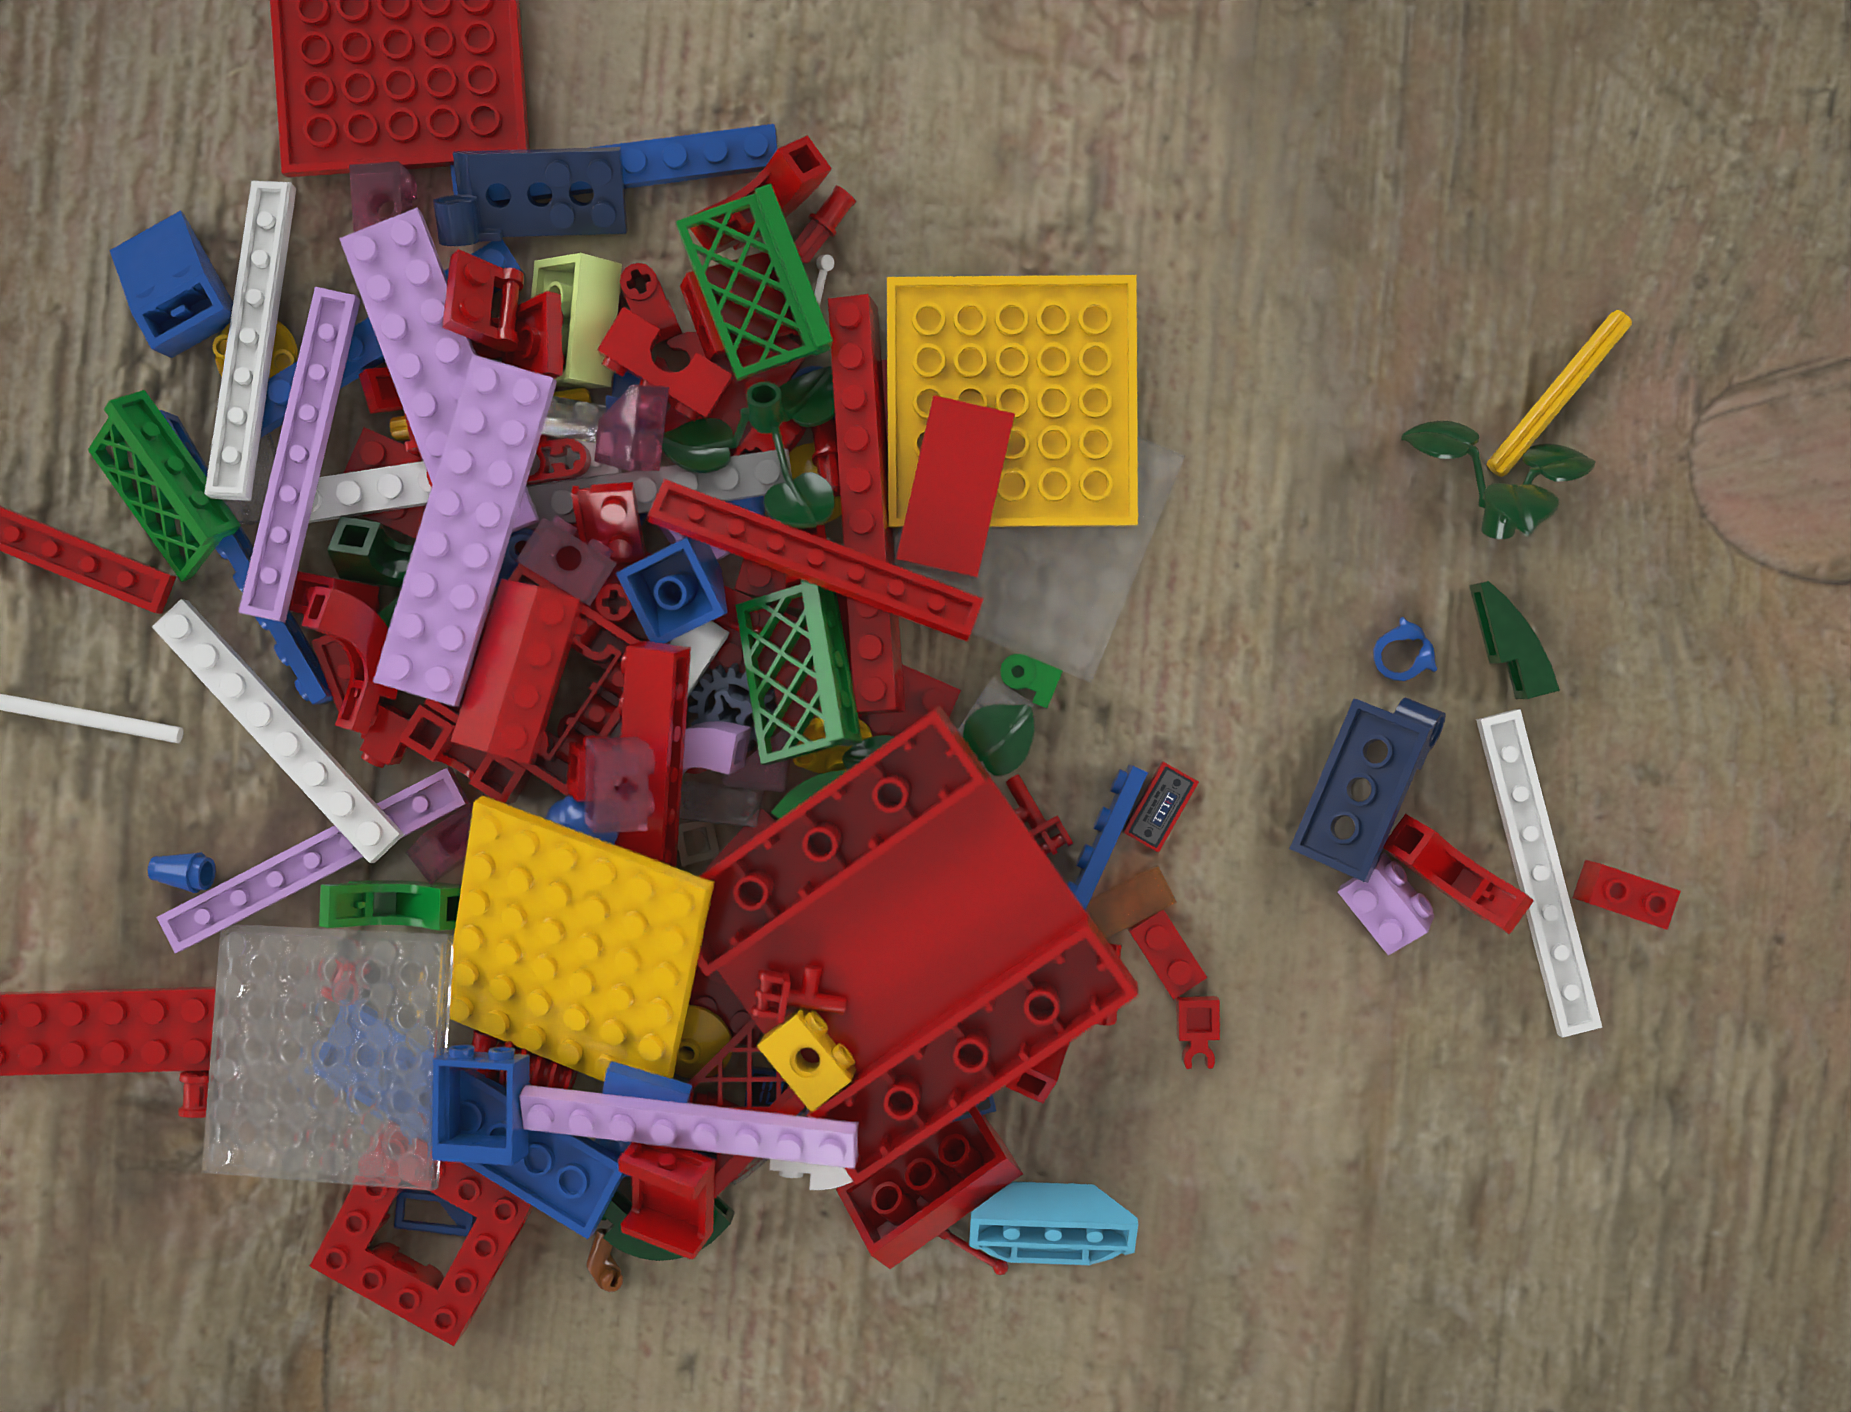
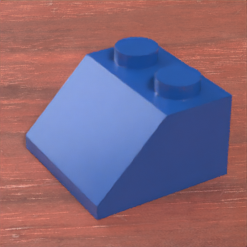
M686 537L616 573L650 642L665 644L727 613L722 569L710 545L693 538Z

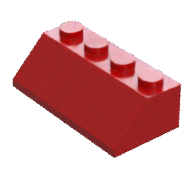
M505 579L500 580L451 742L529 765H535L584 603L579 598L535 585Z
M976 1105L968 1110L972 1116L971 1118L948 1123L856 1185L854 1182H851L836 1189L870 1255L887 1268L892 1269L1005 1186L1023 1175L1003 1140Z

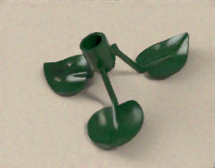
M831 366L803 374L779 387L770 382H759L752 385L746 395L748 408L740 410L741 419L734 437L731 427L716 418H707V420L704 418L696 419L695 422L689 421L673 430L657 433L658 442L662 450L674 464L693 473H710L720 470L729 464L731 458L729 449L739 446L746 425L750 421L751 425L758 432L764 434L772 433L782 475L785 480L784 483L773 485L766 492L764 505L768 516L773 520L796 528L816 527L827 522L832 516L834 494L830 484L822 476L813 472L803 473L795 479L792 478L779 429L783 421L788 422L791 419L799 426L813 427L824 424L835 416Z
M1432 421L1417 425L1401 436V441H1407L1417 450L1435 458L1455 459L1466 454L1471 456L1479 492L1478 506L1485 508L1481 531L1484 535L1494 539L1511 538L1514 536L1516 528L1528 537L1543 521L1557 511L1559 505L1557 496L1545 488L1531 485L1536 476L1542 474L1547 479L1556 482L1572 481L1588 474L1594 469L1596 463L1594 459L1588 458L1581 452L1566 446L1548 443L1538 444L1530 447L1523 454V462L1532 468L1529 470L1522 485L1497 483L1486 488L1479 450L1473 446L1478 443L1479 434L1473 429L1452 421Z
M992 704L981 707L968 717L964 725L963 739L973 753L977 755L976 757L980 763L983 762L984 767L990 774L995 776L1009 774L1022 765L1030 751L1034 737V715L1029 705ZM875 736L862 740L861 744L853 745L844 753L842 758L846 770H849L895 736Z

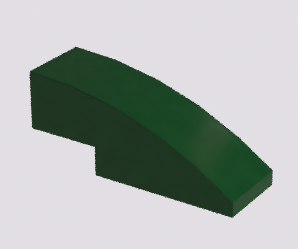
M1489 581L1469 585L1489 664L1506 662L1515 699H1530L1560 691L1552 665L1540 640L1518 609Z

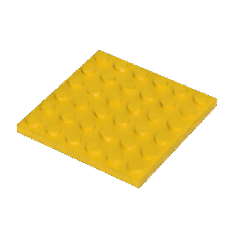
M1137 275L887 277L888 527L903 528L933 395L1015 413L989 527H1111L1138 525Z
M481 796L474 801L442 1016L502 1041H511L517 1047L525 1048L529 1052L603 1082L605 1081L606 1071L611 1061L673 1079L713 882L486 796Z

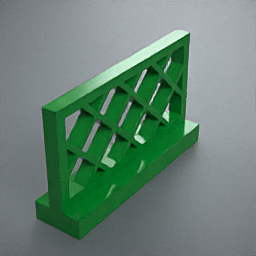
M771 184L756 188L755 193L675 221L676 228L737 381L813 354L816 356L830 350L833 342ZM747 208L750 209L755 222L750 236L727 227L733 213ZM724 217L722 224L714 221ZM704 224L717 230L718 233L710 251L694 244L688 229ZM757 231L759 232L762 242H759L754 239ZM723 234L745 243L737 263L715 253ZM750 247L767 253L770 265L765 276L742 266ZM698 254L706 257L703 266L700 262ZM711 260L734 270L725 290L709 283L707 280L706 271ZM773 270L778 282L770 279ZM739 273L761 283L753 303L730 292ZM766 285L782 292L786 303L780 315L757 305ZM713 293L722 297L719 305H717ZM727 299L749 309L741 329L724 322L721 311ZM788 308L793 321L785 318ZM754 312L777 322L768 342L746 332ZM781 324L798 331L803 346L787 351L774 345L773 342ZM728 332L737 335L734 345ZM742 338L765 348L759 362L742 368L736 353ZM769 351L778 354L777 356L766 359Z
M145 390L109 400L104 408L109 417L88 448V451L180 581L189 580L196 574L224 537L235 534L241 524L223 499H211L204 494L207 480L206 475ZM108 445L113 447L115 462L106 450ZM127 451L132 452L134 469L129 467ZM132 479H135L137 482L138 494L133 488ZM151 485L156 486L158 502L153 501ZM155 512L160 513L162 528L156 520ZM175 519L180 520L182 535L177 534ZM179 546L184 547L186 561L180 554Z
M802 579V584L736 604L760 762L766 766L840 745L850 747L862 743L837 593ZM802 596L804 611L797 623H795L783 614L792 599ZM764 608L771 613V616L759 634L752 629L750 612ZM780 620L793 628L782 648L769 641ZM801 634L810 639L811 650L803 663L790 655ZM765 645L778 653L767 674L759 669L757 660ZM786 660L800 668L789 688L775 680ZM808 674L816 679L818 687L810 703L797 695ZM771 685L784 693L774 713L768 711L764 703V697ZM793 700L806 708L795 729L781 720ZM814 715H816L824 722L826 738L812 741L803 734ZM779 725L789 732L791 736L783 750L772 753L770 738ZM799 740L804 743V744H801V745L796 746V745L798 744Z

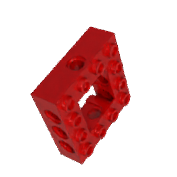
M522 563L518 564L508 579L569 595ZM494 601L487 612L459 707L429 698L424 702L454 723L457 722ZM583 605L571 648L606 671L598 682H592L589 687L591 690L589 696L576 715L569 717L565 722L568 726L560 739L545 729L535 765L513 761L568 796L569 742H583V736L588 735L605 736L608 738L611 736L622 719L618 713L619 700L624 693V676L621 673V660L626 652V646L641 641L586 605Z
M391 1119L384 1128L309 1267L446 1343L455 1346L467 1330L534 1206L462 1162L432 1160V1144ZM410 1181L477 1217L445 1277L433 1265L428 1264L424 1266L399 1252L400 1247L395 1244L383 1242L376 1245L372 1250L369 1249L378 1230L388 1222L391 1216L388 1212L397 1195L407 1187Z

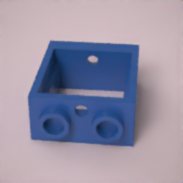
M455 1045L449 1047L448 1052L433 1059L432 1160L512 1166L528 1155L529 1130L523 1129L520 1094L525 1085H529L530 1055L514 1054V1048L496 1047L489 1049V1052H475V1047L472 1045ZM460 1067L507 1070L506 1137L460 1134Z

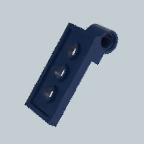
M621 147L454 151L453 160L458 195L444 196L433 200L438 241L443 246H467L478 242L501 241L503 237L627 234L628 231ZM577 181L588 183L594 192L593 199L588 202L577 201L572 196L571 185ZM536 182L548 185L552 191V200L548 203L536 202L530 195V186ZM495 183L506 186L511 194L510 202L503 205L493 202L488 194L489 186Z
M1406 697L1398 704L1394 714L1354 698L1289 849L1368 883L1417 769H1422L1429 750L1435 746L1440 737L1446 714ZM1375 741H1383L1388 748L1386 758L1380 763H1371L1367 757V749ZM1358 779H1367L1371 784V794L1366 800L1357 802L1351 795L1352 784ZM1349 816L1354 821L1355 831L1350 838L1341 840L1335 833V824L1341 817Z

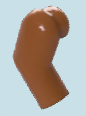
M599 1228L596 1231L587 1259V1269L601 1289L607 1292H615L623 1284V1275L611 1255L613 1246L603 1238L608 1229Z

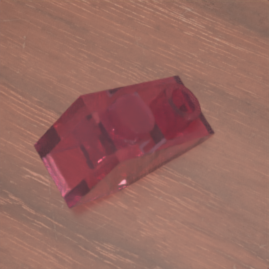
M632 385L598 420L594 462L627 471H660L669 387Z

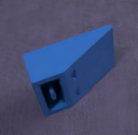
M181 210L110 250L130 311L152 350L173 358L223 330L230 323L233 301Z

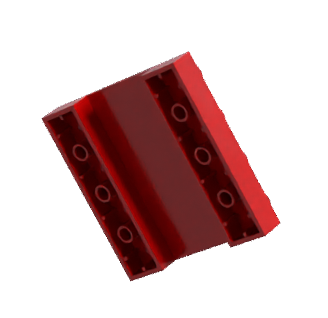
M940 705L697 876L713 882L697 964L706 977L718 970L764 1035L779 1023L775 1019L757 1017L751 1014L752 1006L757 1005L758 998L754 996L756 988H760L761 980L757 978L758 971L760 970L781 973L783 970L789 971L790 989L800 990L805 965L818 966L822 970L817 993L846 998L844 1015L807 1009L809 1012L815 1011L821 1016L828 1028L826 1033L836 1045L840 1043L848 1049L854 1058L855 1064L853 1066L856 1068L851 1082L811 1112L809 1110L807 1118L857 1123V1161L854 1169L843 1167L856 1185L1138 997V983ZM774 983L773 989L779 990L780 984ZM770 1001L769 1007H776L777 1002ZM786 1006L784 1019L798 1008ZM809 1047L800 1049L802 1057L807 1062L817 1063L820 1061V1056L816 1050Z

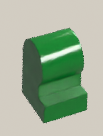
M1023 654L1010 655L1003 661L1000 669L1001 679L1006 686L1015 690L1026 688L1036 692L1032 703L1045 709L1049 706L1063 670Z

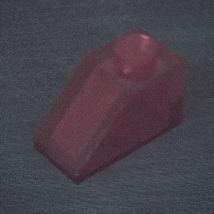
M474 801L425 832L406 852L431 885L465 862Z

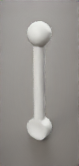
M820 255L816 262L819 275L814 294L819 307L827 272L834 267V259L831 255Z

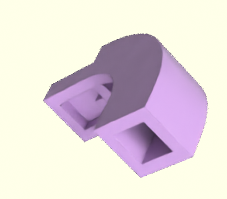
M712 721L686 728L683 774L688 768L692 767L705 768L728 775L744 768L751 727L730 722Z

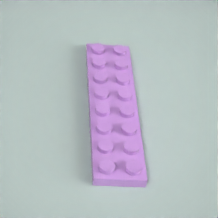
M415 208L339 239L433 485L472 355H476L469 338L442 328L448 280L423 214L418 208ZM526 486L512 532L540 522Z
M472 355L373 682L459 707L557 384L554 378Z

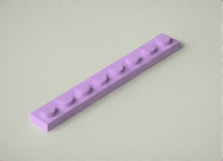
M318 287L314 289L239 613L286 622L361 301L356 295Z
M447 767L377 803V805L404 833L401 837L403 838L469 804V801L452 768ZM334 825L156 918L174 953H178L364 857Z
M525 1085L520 1094L523 1129L853 1169L858 1157L857 1123Z

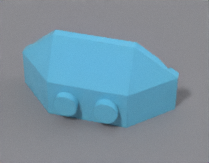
M1012 1182L971 1212L969 1247L976 1250L982 1249L991 1256L1011 1263L1092 1265L1113 1259L1121 1253L1124 1255L1135 1253L1138 1218L1093 1184Z

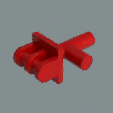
M1019 774L1005 782L1019 806L1015 809L1017 815L1023 823L1028 821L1032 828L1030 833L1035 840L1043 837L1045 842L1039 845L1046 855L1050 852L1052 855L1057 854V848L1064 844H1067L1068 847L1073 845L1058 815L1048 821L1045 820ZM1058 828L1060 833L1050 838L1047 833Z
M805 965L800 990L790 989L789 971L783 970L781 973L760 970L757 977L761 980L760 988H756L754 996L758 998L757 1005L752 1006L751 1014L757 1017L775 1019L777 1023L781 1024L784 1022L786 1006L844 1015L846 998L817 993L822 970L818 966ZM774 983L780 984L779 990L773 989ZM770 1001H776V1007H769Z

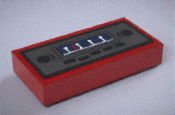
M1162 761L1122 832L1159 853L1199 781Z

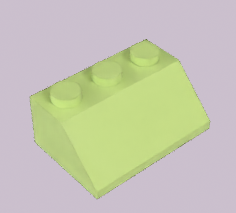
M584 253L534 261L531 298L545 291L561 294V311L564 316L562 351L565 360L562 368L563 375L555 378L557 381L556 386L584 387L587 389L611 387L614 372L601 364L605 357L600 355L597 349L618 315L619 295L622 291L620 284L621 263Z

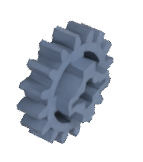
M733 663L729 667L728 673L719 665L713 670V677L706 673L699 680L701 686H696L690 694L698 700L692 702L688 707L689 712L698 713V717L695 718L691 725L722 721L751 727L747 752H749L755 746L754 740L757 742L755 727L751 725L753 723L751 717L753 712L746 672L744 674L739 672L738 663ZM715 689L714 697L716 704L709 708V698ZM768 690L764 697L765 708L771 713H774L777 705L770 704L769 702L775 696L774 690ZM730 704L732 708L739 707L740 713L738 714L736 709L729 710L727 705Z

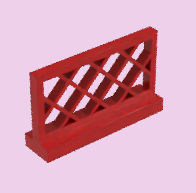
M752 1018L687 1083L693 1085L689 1104H694V1088L700 1082H718L717 1107L796 1116L806 1106L790 1086L781 1094V1082L786 1081L778 1071L777 1076L752 1077V1052H761L758 1047H753V1029L757 1025ZM747 1036V1047H736ZM730 1052H747V1077H723V1059ZM718 1065V1077H706ZM723 1082H747V1106H723ZM752 1082H776V1100L770 1106H752ZM717 1152L714 1199L755 1157Z

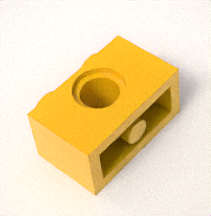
M798 1008L784 1019L783 1024L779 1023L767 1032L757 1047L812 1112L851 1082L856 1068L853 1066L855 1064L854 1058L848 1049L840 1043L836 1045L826 1033L828 1028L821 1016L815 1011L809 1012L807 1009ZM809 1047L816 1050L820 1056V1061L817 1063L807 1062L802 1057L800 1049Z

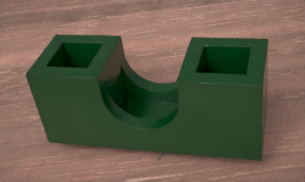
M340 517L327 550L340 579L402 588L414 545L401 544L391 539L384 532L381 522Z

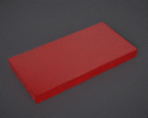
M933 395L896 560L978 578L1015 413Z

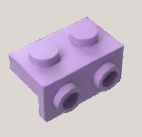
M1383 853L1379 856L1368 883L1353 877L1340 886L1338 893L1387 955H1390L1428 933L1434 919V914L1429 900L1423 894L1417 893L1407 881V875L1402 866L1396 861H1391Z

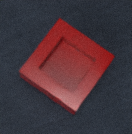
M388 367L365 369L358 374L370 414L404 410Z

